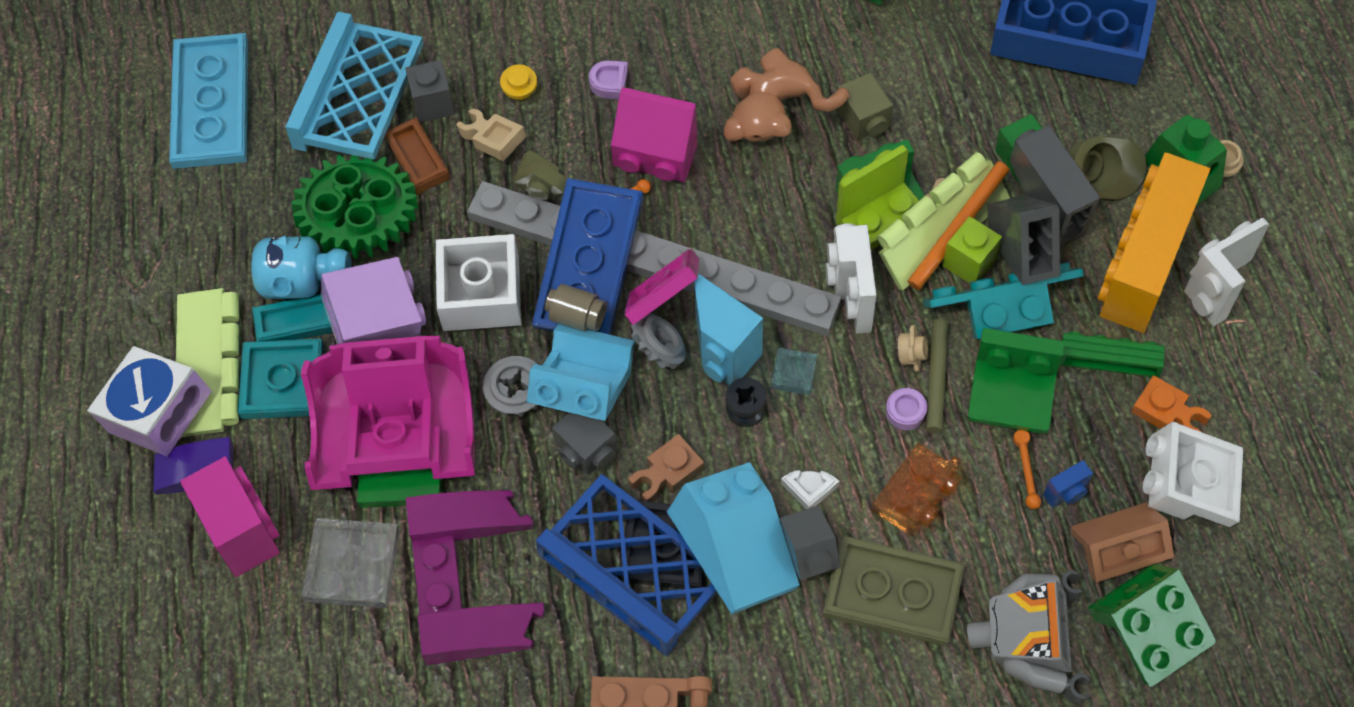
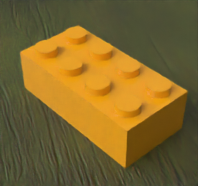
M1166 152L1159 166L1151 164L1141 194L1136 200L1131 218L1123 231L1116 254L1111 260L1097 300L1104 302L1099 317L1145 333L1211 168Z

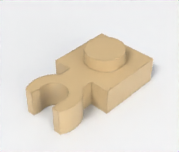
M470 109L468 111L473 122L472 124L466 125L462 122L456 124L461 137L472 140L476 149L503 162L527 137L523 126L498 114H494L489 120H486L482 112L477 109Z

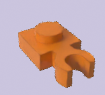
M1154 375L1131 411L1160 429L1171 422H1175L1199 432L1202 431L1193 427L1190 421L1196 420L1206 426L1212 416L1204 408H1190L1186 406L1185 403L1190 395Z

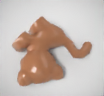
M774 48L766 53L760 61L764 71L762 74L754 73L748 67H743L730 78L731 88L741 102L736 105L732 117L727 120L723 134L728 141L744 138L751 142H763L775 136L785 137L790 134L792 124L791 119L786 116V111L781 101L788 98L803 97L807 94L814 109L831 112L841 107L850 97L849 91L841 87L829 98L823 97L821 87L813 80L810 72L798 62L788 58L779 48Z

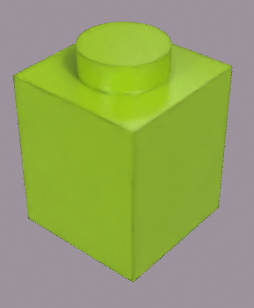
M969 216L948 241L943 267L969 284L971 281L982 279L997 260L1002 236Z

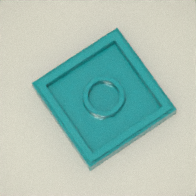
M322 338L243 342L238 408L240 418L261 419L310 416L301 377V369L305 360L312 362L317 357L324 355Z

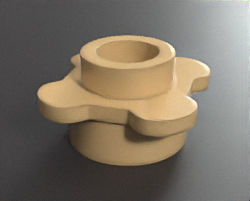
M911 325L910 333H900L899 360L902 365H914L915 372H920L921 360H926L928 357V343L926 336L918 334L916 325Z

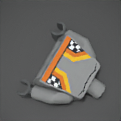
M1070 570L1061 579L1055 574L1025 573L1004 588L1000 595L993 596L989 600L990 621L968 624L967 635L970 647L972 649L991 647L993 658L1005 669L1007 674L1035 688L1057 694L1063 692L1065 698L1072 703H1081L1088 699V695L1079 694L1075 690L1074 682L1087 685L1091 682L1089 676L1084 673H1078L1071 678H1067L1065 674L1066 672H1072L1067 602H1076L1084 592L1083 589H1072L1068 584L1077 583L1080 579L1079 573Z

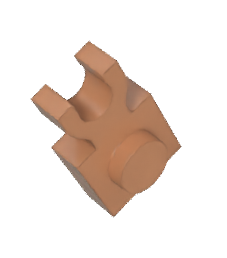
M677 434L647 457V463L650 468L633 473L628 477V484L633 490L641 483L650 484L651 488L642 494L643 501L654 502L658 498L661 489L666 485L672 492H675L704 470V461Z

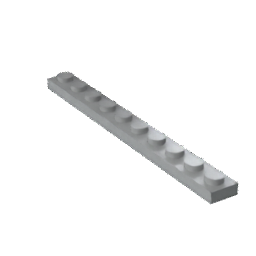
M482 181L467 210L469 220L551 246L560 206ZM636 231L626 271L649 278L687 249L690 250L692 248ZM692 249L700 259L698 275L700 274L755 313L829 336L841 305V296ZM694 281L686 286L684 290L695 293Z

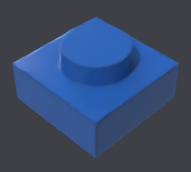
M1084 460L1049 479L1043 494L1044 498L1052 509L1063 502L1067 505L1074 504L1087 494V486L1093 472Z

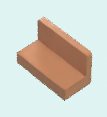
M1142 503L1071 526L1072 535L1084 546L1089 575L1096 583L1174 558L1168 520L1155 509L1148 507V503Z

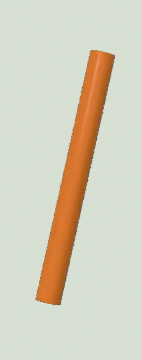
M1000 161L996 162L907 282L911 287L916 290H920L944 259L948 241L969 216L974 219L1010 171L1006 164Z

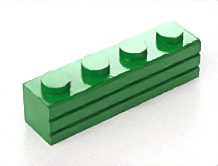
M1079 332L1063 333L1061 341L1065 342L1059 366L1153 377L1154 375L1158 378L1164 368L1165 346L1158 345L1153 341L1140 343L1132 342L1128 338L1116 340L1109 339L1104 335L1085 336Z

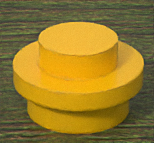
M512 65L505 69L500 77L501 89L512 99H526L536 90L537 76L526 65Z

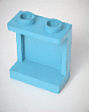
M558 324L554 329L551 353L543 365L534 364L530 369L527 403L606 421L631 375L635 341L588 329L583 332Z

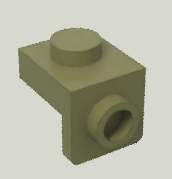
M528 151L524 154L512 183L528 192L531 196L546 201L564 193L567 177L558 173V166L535 152Z

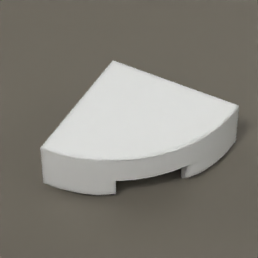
M797 470L782 477L781 484L805 509L817 506L839 487V480L823 471L801 472Z

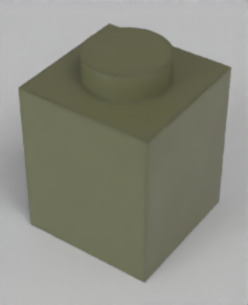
M871 72L838 86V89L841 87L846 88L849 91L850 97L837 110L857 141L868 136L880 135L891 126L893 105Z

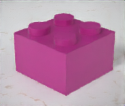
M224 456L180 480L215 548L235 578L280 553L273 541L280 534L241 466L233 470L228 459Z

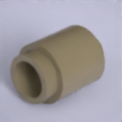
M563 283L558 286L557 290H550L545 303V311L549 312L550 321L583 332L587 329L597 332L603 323L607 309V302L600 300L598 294Z

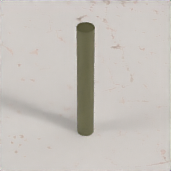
M935 319L932 321L926 431L929 433H940L943 427L948 321L945 319Z

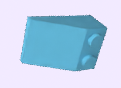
M750 462L683 485L667 513L731 614L789 593L799 587L800 584L772 495Z

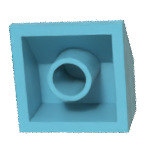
M699 274L698 278L694 281L702 367L705 373L718 383L724 381L730 385L735 380L743 378L762 356L763 317Z

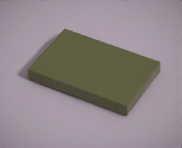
M841 535L838 548L840 568L834 569L832 572L822 617L947 647L965 564Z

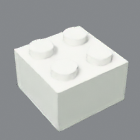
M514 234L436 240L437 312L443 331L521 326L519 255Z

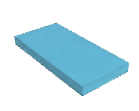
M246 33L173 39L169 162L172 168L247 162L248 38Z

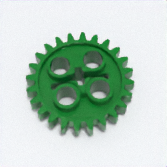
M337 155V163L333 165L327 160H323L324 169L320 171L316 168H310L311 179L301 177V188L294 189L293 191L295 200L291 201L295 226L299 228L301 237H311L316 240L318 245L321 244L322 253H328L333 248L351 251L353 259H357L360 250H365L372 257L374 254L373 247L379 246L382 250L388 251L387 241L391 240L400 243V232L409 233L411 231L409 222L416 221L415 209H418L414 183L409 181L408 172L400 173L398 163L388 167L386 157L373 162V159L364 158V160H359L358 156L351 155V159L345 161L341 155Z

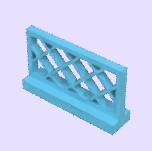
M337 11L285 126L292 149L307 152L310 145L375 160L408 82L405 68L415 65L424 44L423 38L421 36L354 23L351 14ZM359 36L374 39L377 43L360 52L355 46ZM398 45L410 47L407 54L393 59L388 51ZM383 53L388 62L370 70L365 60ZM359 63L364 73L346 80L343 76L344 70ZM394 70L397 75L396 82L381 88L376 78ZM370 81L376 91L357 99L352 89ZM347 92L352 102L333 109L330 104L331 99ZM381 99L385 104L384 110L368 117L363 107ZM358 110L363 120L344 128L339 118ZM332 121L335 122L339 129L338 132L329 136L316 134L319 127ZM368 128L373 135L369 145L354 143L350 138Z

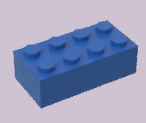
M1002 0L990 55L1137 85L1146 56L1157 0Z

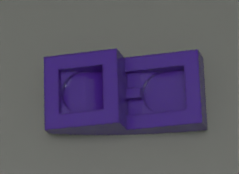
M230 437L174 447L168 456L159 453L155 454L153 489L155 495L185 492L180 480L226 456L233 468V442Z

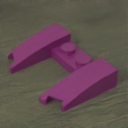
M511 490L462 491L406 497L409 536L413 547L419 605L418 624L421 653L427 666L527 650L533 647V641L526 638L525 634L532 616L543 619L545 614L543 602L463 608L455 541L534 529L531 517L528 514L520 517L509 501L514 499V494Z

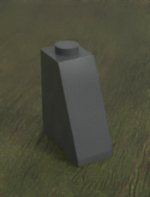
M1049 125L1037 131L1031 129L1022 133L1015 140L1010 163L1026 196L1050 202L1059 207L1061 248L1086 235L1100 197Z
M1025 195L989 203L988 228L1002 236L999 252L1021 284L1024 285L1060 276L1059 207L1056 204Z

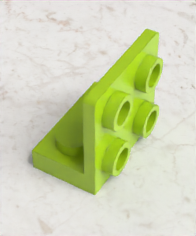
M904 145L892 151H883L867 166L860 170L856 168L846 173L839 183L836 223L838 225L846 223L856 226L867 225L870 250L880 245L877 236L897 219L903 221L902 215L919 201L904 183L909 152Z

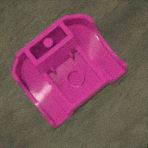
M440 336L393 338L329 346L330 352L317 357L312 362L305 360L301 369V377L310 415L311 447L309 459L305 462V472L310 490L352 487L353 475L427 468L432 469L434 479L475 476L474 411L467 364L462 346L457 348L454 345L443 343Z

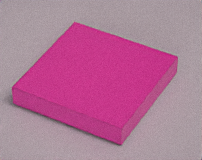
M687 249L629 292L625 316L632 325L636 324L698 278L700 259L692 249Z

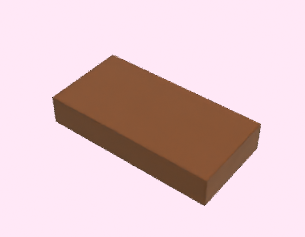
M416 117L387 130L384 140L402 171L408 172L409 181L414 183L416 195L450 179L447 168Z

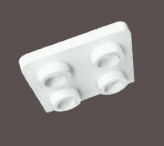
M1264 218L1254 223L1246 221L1232 231L1229 237L1222 241L1218 239L1210 241L1198 253L1200 256L1199 260L1189 273L1191 277L1184 292L1192 300V305L1196 312L1206 317L1213 327L1227 319L1245 283L1237 269L1252 260L1269 226V223Z

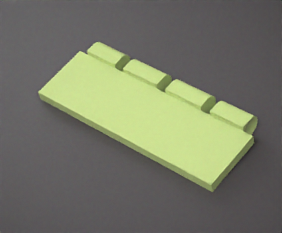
M978 152L973 154L956 169L957 174L951 173L929 192L931 198L924 196L902 215L903 221L897 219L877 236L878 242L883 247L878 253L899 290H904L909 286L908 279L993 168L992 161L985 160L982 154ZM1002 181L974 217L978 222L982 223L988 217L989 203L1010 198Z
M223 288L177 294L176 362L193 368L212 390L180 438L224 432V425L230 426L239 423V396L235 394L239 390V360L234 358L239 355V325L236 324L239 321V294L236 292H225Z

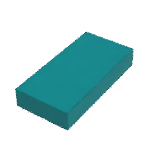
M321 294L308 298H297L252 307L257 341L298 340L333 333Z

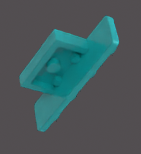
M1070 262L1060 263V276L1024 285L1021 284L1013 272L1008 274L1009 281L994 284L993 277L970 282L971 289L956 292L955 285L936 288L932 290L933 297L923 298L924 307L934 308L967 301L973 337L975 339L981 338L983 328L1013 332L1054 323L1047 284L1083 277V268H1070Z

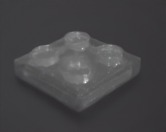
M316 518L301 596L304 602L387 608L400 533L398 524Z

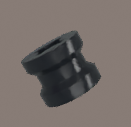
M743 377L729 385L726 391V412L729 419L740 427H751L763 420L766 414V391L758 380ZM748 396H750V398H749L748 400H746V399H745V400H740V399H739L740 397L743 398V397H748Z

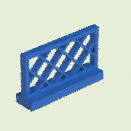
M603 474L594 481L551 530L546 528L536 539L538 556L666 657L677 645V639L717 593L712 583L708 587L690 589L688 569L701 567L682 535ZM602 490H605L616 499L617 511L593 513L592 501ZM621 503L629 510L622 511ZM588 506V514H581ZM641 518L648 523L649 536L625 538L623 519ZM618 520L620 539L595 541L593 522ZM589 523L591 541L572 543L562 534L571 524ZM654 529L662 535H654ZM674 543L680 547L682 561L657 563L655 544ZM650 544L652 564L627 566L626 547ZM621 547L622 567L604 568L597 562V549ZM591 550L592 558L584 551ZM686 553L694 560H687ZM683 570L685 589L660 591L658 572ZM653 572L655 592L637 594L629 587V574ZM623 575L624 583L616 576ZM700 596L692 605L691 597ZM686 598L687 612L677 624L662 613L661 600ZM655 600H656V607H657V609H656L653 605H651L648 601H655Z

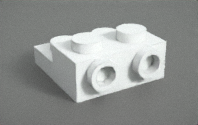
M841 224L834 228V243H827V286H834L835 295L841 296V300H845L847 320L854 319L856 334L871 333L876 289L867 225Z
M1171 422L1150 436L1145 452L1147 456L1152 458L1151 470L1144 478L1142 487L1143 492L1149 495L1148 507L1183 520L1192 515H1197L1227 527H1231L1239 522L1243 447L1175 422Z

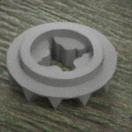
M649 313L636 324H631L633 331L631 337L639 344L638 350L647 355L648 361H656L661 368L669 367L674 369L685 360L686 350L682 338L668 321Z
M510 356L494 363L487 371L483 380V392L490 407L500 411L504 416L507 414H517L522 417L524 412L530 409L536 410L538 405L527 403L530 369L537 363L523 356ZM521 375L522 387L525 390H517L515 395H512V398H510L509 388L506 385H514Z

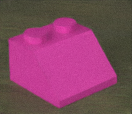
M622 87L611 141L613 166L630 173L642 172L655 175L664 181L676 180L685 183L697 149L696 104Z

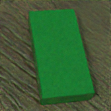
M431 468L358 475L357 503L360 508L406 506V497L442 492V479H434Z

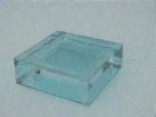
M778 348L771 389L810 395L817 354Z

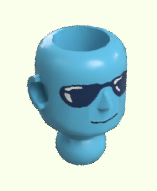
M282 236L264 238L254 247L251 261L254 288L260 296L269 299H295L314 296L321 287V274L351 267L349 252L343 249H332L328 253H321L316 240L311 237Z

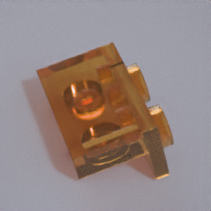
M917 443L872 503L871 510L913 537L920 526L927 529L933 522L940 509L936 504L943 494L950 497L958 487L962 476L958 474L961 460L953 456L948 462L920 443Z

